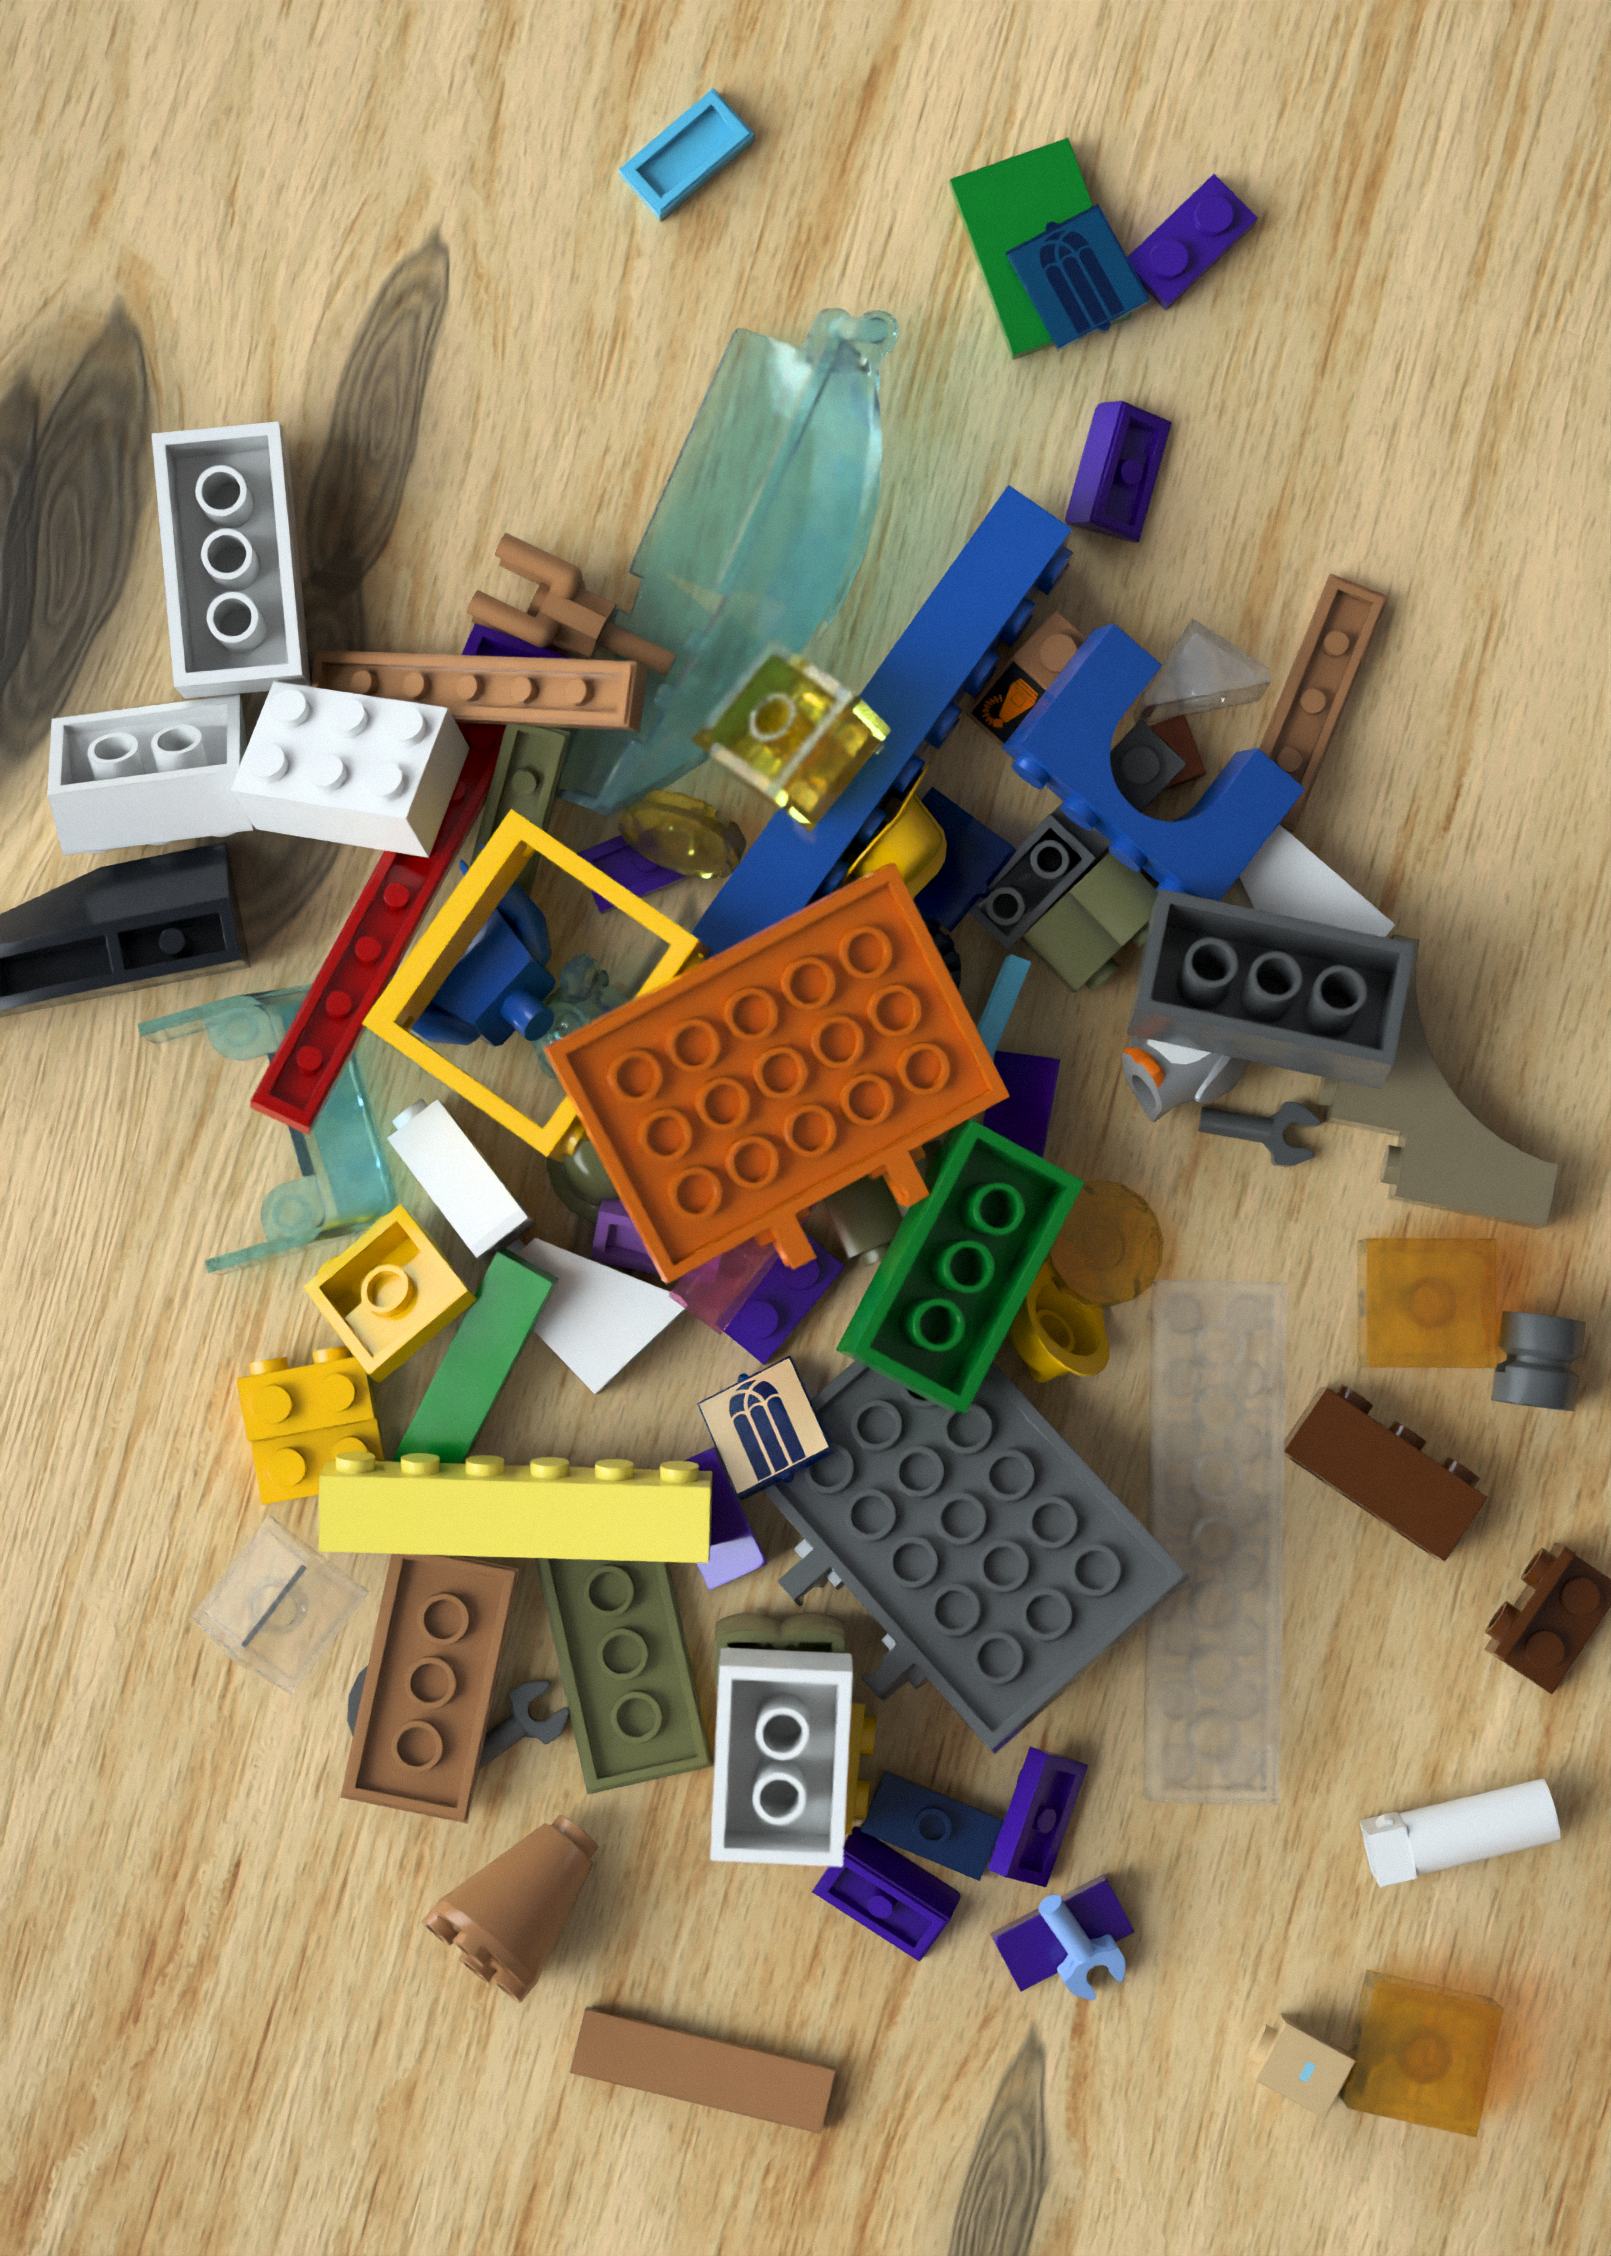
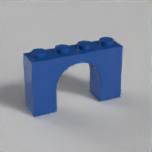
M1114 623L1093 629L1003 745L1002 749L1015 759L1012 768L1023 780L1038 789H1043L1046 786L1064 801L1060 809L1071 821L1089 831L1094 827L1112 843L1108 850L1118 861L1134 871H1139L1142 868L1160 884L1156 888L1157 892L1159 889L1220 902L1305 788L1259 748L1236 752L1195 806L1180 818L1170 822L1148 817L1136 810L1123 797L1115 783L1110 764V747L1119 721L1162 664Z

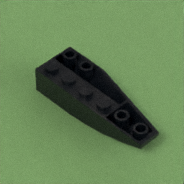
M226 842L103 866L0 914V1018L251 967Z

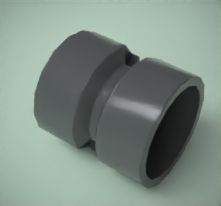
M1502 1311L1498 1347L1507 1354V1359L1495 1365L1491 1400L1575 1412L1579 1376L1570 1369V1364L1582 1357L1586 1322L1547 1315Z

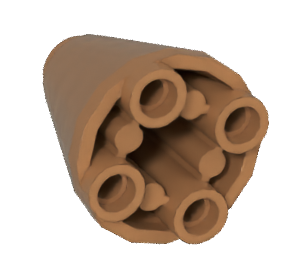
M559 1815L551 1825L544 1823L441 1898L421 1922L445 1944L451 1946L454 1943L464 1952L459 1959L475 1975L486 1983L492 1980L508 1996L521 2003L537 1984L593 1866L590 1858L599 1847L579 1826L565 1816Z

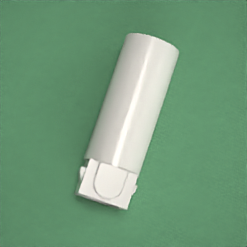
M1543 1778L1401 1813L1392 1812L1359 1820L1370 1871L1379 1887L1417 1879L1419 1875L1560 1841V1828L1555 1806L1548 1785Z

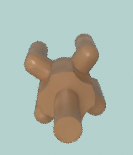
M508 533L503 535L495 552V556L501 558L499 566L540 586L530 603L527 613L477 590L467 610V613L473 616L472 623H477L516 637L539 648H546L555 652L557 647H560L585 660H592L598 648L602 646L631 661L649 666L648 669L664 677L669 675L677 654L611 623L617 604L586 590L582 573L578 567Z

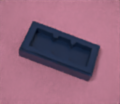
M884 1770L868 1809L866 1820L863 1821L860 1831L980 1881L1004 1820Z

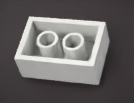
M273 681L230 790L257 830L429 858L470 748L449 709L446 707Z
M721 1648L710 1861L843 1867L852 1690L851 1654Z

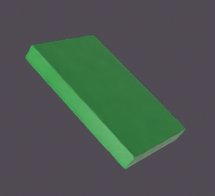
M1069 138L949 180L953 198L1012 360L1056 344L1008 256L1095 211ZM1065 232L1052 235L1044 243L1057 242ZM1070 233L1061 241V243L1071 247L1075 253L1082 247L1089 246L1076 233ZM1056 245L1046 246L1040 250L1039 259L1042 270L1050 264H1057L1054 256ZM1059 246V261L1065 256L1072 255L1069 250ZM1082 250L1079 253V259L1111 318L1125 311L1092 250ZM1074 258L1065 259L1062 267L1094 326L1108 320ZM1055 266L1048 268L1045 275L1077 335L1091 329L1059 268ZM1131 309L1085 334L1131 319Z

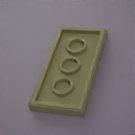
M535 1558L587 1794L712 1767L714 1765L669 1562Z

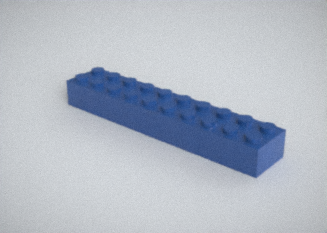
M1010 485L1007 486L690 932L691 935L712 949L705 958V961L844 886L841 884L842 879L851 867L846 863L848 858L856 848L863 852L887 824L885 819L888 814L883 809L892 796L903 802L924 771L922 767L925 761L920 757L930 744L937 750H940L960 721L958 717L963 709L957 705L965 693L976 699L997 669L995 666L999 659V656L995 654L997 648L1002 641L1013 647L1033 618L1031 614L1036 607V604L1031 600L1040 590L1049 596L1070 566L1068 562L1073 555V552L1067 548L1072 528Z

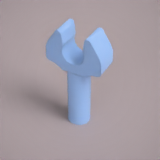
M1050 1895L1041 1901L1038 1907L1040 1914L1068 1953L1065 1960L1057 1967V1971L1072 1994L1088 2000L1096 1999V1994L1086 1975L1092 1967L1097 1965L1106 1966L1110 1974L1118 1982L1124 1980L1125 1958L1110 1934L1089 1939L1059 1895Z

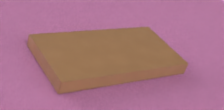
M391 1554L340 1798L462 1823L469 1822L521 1568L465 1556Z

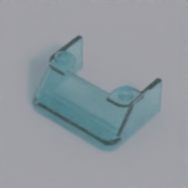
M312 984L232 996L137 1024L140 1036L154 1044L206 1030L212 1046L224 1057L235 1061H246L268 1055L269 1062L271 1063ZM354 1050L311 1134L307 1135L288 1126L303 1178L280 1184L273 1188L265 1197L261 1206V1222L267 1242L205 1260L208 1273L225 1275L365 1234L382 1216L391 1212L397 1206L396 1188L356 1050Z

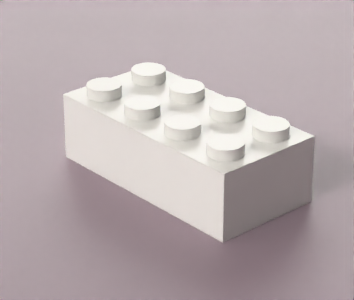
M277 421L152 433L175 689L185 699L270 691L273 681L310 687L289 439L282 425Z

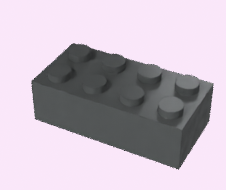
M1159 889L1150 914L1126 1034L1381 1089L1394 1066L1416 944Z

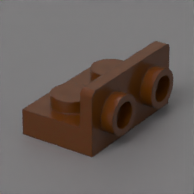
M1556 1543L1550 1552L1541 1548L1528 1563L1521 1576V1580L1527 1583V1586L1514 1605L1506 1601L1496 1611L1485 1630V1633L1492 1638L1484 1649L1550 1694H1553L1611 1607V1579L1577 1557L1576 1553L1567 1546Z

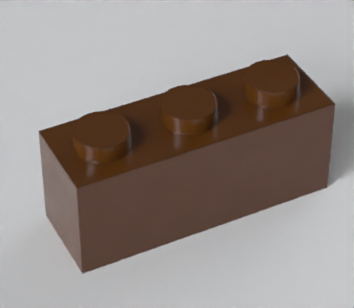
M1341 1384L1336 1393L1329 1388H1319L1277 1451L1433 1558L1445 1562L1488 1499L1487 1496L1474 1488L1480 1478L1449 1457L1441 1466L1422 1453L1421 1450L1427 1442L1401 1423L1394 1421L1389 1429L1368 1416L1373 1405L1350 1388Z

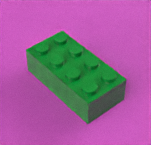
M966 1120L949 1130L923 1180L930 1195L909 1207L836 1348L838 1352L942 1408L966 1414L1085 1183L1083 1180L974 1120Z

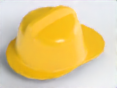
M929 762L896 817L880 832L850 867L842 879V885H847L855 877L861 878L887 863H894L912 899H914L937 875L945 862L947 843L944 830L915 794L916 789L932 763Z
M1056 1237L1009 1328L1014 1348L1024 1362L1027 1363L1031 1379L1034 1382L1045 1383L1055 1377L1065 1376L1071 1372L1079 1376H1095L1106 1369L1110 1358L1109 1344L1105 1332L1102 1295L1097 1276L1087 1258L1073 1244L1059 1237Z

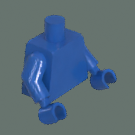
M478 845L482 850L485 847L483 845ZM460 860V870L463 876H465L470 867L464 860ZM516 881L513 882L412 1027V1030L424 1039L433 1043L470 1045L479 1038L491 1046L497 1047L503 1045L515 1030L526 1040L536 1041L542 1038L552 1027L555 1015L542 1002L554 989L556 979L546 967L552 955L546 918Z

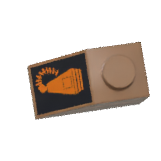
M1055 610L1013 655L966 715L997 744L1003 747L1083 644L1086 637Z

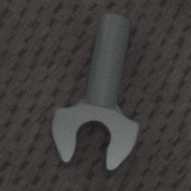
M1289 1101L1283 1103L1280 1106L1279 1112L1269 1118L1202 1107L1198 1132L1263 1143L1271 1153V1163L1273 1165L1291 1167L1312 1159L1314 1152L1301 1147L1293 1148L1287 1145L1283 1139L1284 1129L1289 1124H1296L1301 1127H1316L1320 1124V1120L1303 1105Z
M549 1680L523 1682L510 1692L509 1697L512 1701L510 1716L487 1732L480 1769L524 1737L538 1738L543 1744H549L560 1735L569 1716L568 1707L558 1710L549 1719L541 1721L535 1719L529 1709L531 1701L539 1697L550 1687L551 1682Z

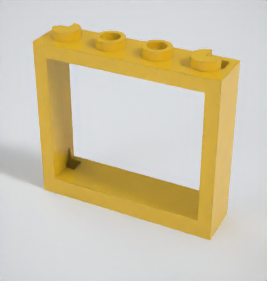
M511 809L362 1024L545 1156L563 1163L568 1154L574 1156L583 1141H590L568 1096L564 1098L543 1128L409 1031L536 850L671 944V947L635 998L704 962L712 949Z

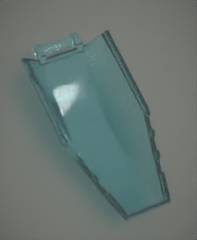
M840 308L823 309L816 315L802 348H796L748 329L737 328L732 333L634 555L628 573L642 580L631 612L628 613L619 608L615 610L611 622L677 654V658L667 677L648 669L640 731L575 728L556 797L609 817L672 784L714 756L753 723L792 681L820 643L843 605L863 561L878 507L883 460L880 401L878 395L880 384L879 369L886 354L892 352L899 333L897 321L890 313L881 310H871L859 317L851 316L847 311ZM617 653L614 661H631Z

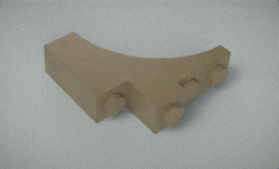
M1394 934L1390 939L1416 944L1394 1066L1381 1089L1322 1077L1317 1104L1327 1106L1324 1121L1399 1137L1397 1146H1387L1381 1167L1380 1182L1389 1184L1387 1199L1532 1229L1547 1227L1559 1164L1547 1162L1525 1153L1501 1139L1484 1126L1462 1104L1449 1087L1433 1058L1419 1015L1416 992V963L1419 939Z

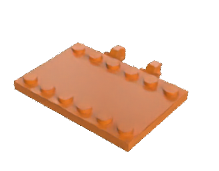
M894 863L885 864L543 1047L662 1280L668 1284L752 1237L755 1238L760 1247L772 1242L786 1267L791 1266L792 1270H795L816 1258L798 1222L810 1215L809 1206L865 1175H868L870 1179L883 1175L896 1202L903 1207L913 1205L930 1195L914 1164L926 1157L921 1145L1010 1096Z

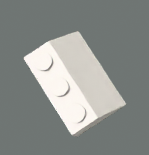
M240 694L53 718L51 723L47 796L63 855L85 852L97 854L109 849L146 844L164 845L176 840L207 836L225 837L237 832L252 831V823L230 790L247 749Z

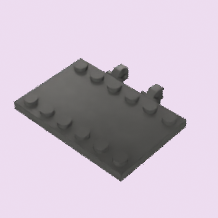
M854 1361L809 1401L828 1447L757 1483L761 1490L804 1537L794 1549L801 1560L778 1580L784 1591L797 1605L802 1606L804 1595L812 1588L825 1587L827 1582L830 1581L839 1590L845 1584L888 1633L881 1641L890 1651L883 1656L882 1667L873 1675L861 1676L866 1685L878 1698L885 1701L908 1681L914 1688L918 1689L929 1680L994 1754L1190 1579L1186 1572L993 1361L966 1414L946 1410L863 1364ZM789 1419L778 1429V1432L793 1464L805 1458L806 1455ZM774 1433L763 1445L776 1473L789 1466ZM759 1446L748 1456L758 1481L772 1475Z

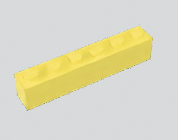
M342 1452L336 1455V1460H327L319 1475V1552L709 1563L713 1471H699L698 1464L688 1461L664 1462L660 1464L659 1470L634 1469L633 1462L623 1459L599 1460L595 1463V1468L569 1467L567 1459L558 1457L535 1458L530 1461V1466L505 1465L504 1458L493 1455L471 1456L466 1458V1464L440 1463L439 1456L428 1453L406 1454L401 1457V1462L375 1461V1455L369 1452Z

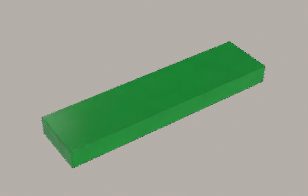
M505 1247L496 1252L475 1294L478 1300L469 1306L391 1462H401V1457L406 1454L428 1453L439 1456L440 1463L466 1464V1458L470 1456L559 1278Z

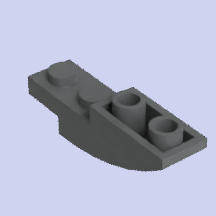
M1140 720L1110 751V764L1115 783L1123 797L1141 813L1146 810L1148 805L1188 764L1144 720ZM1062 803L1039 824L962 906L1007 950H1010L1108 850L1112 843L1094 827L1089 831L1071 821L1060 809Z

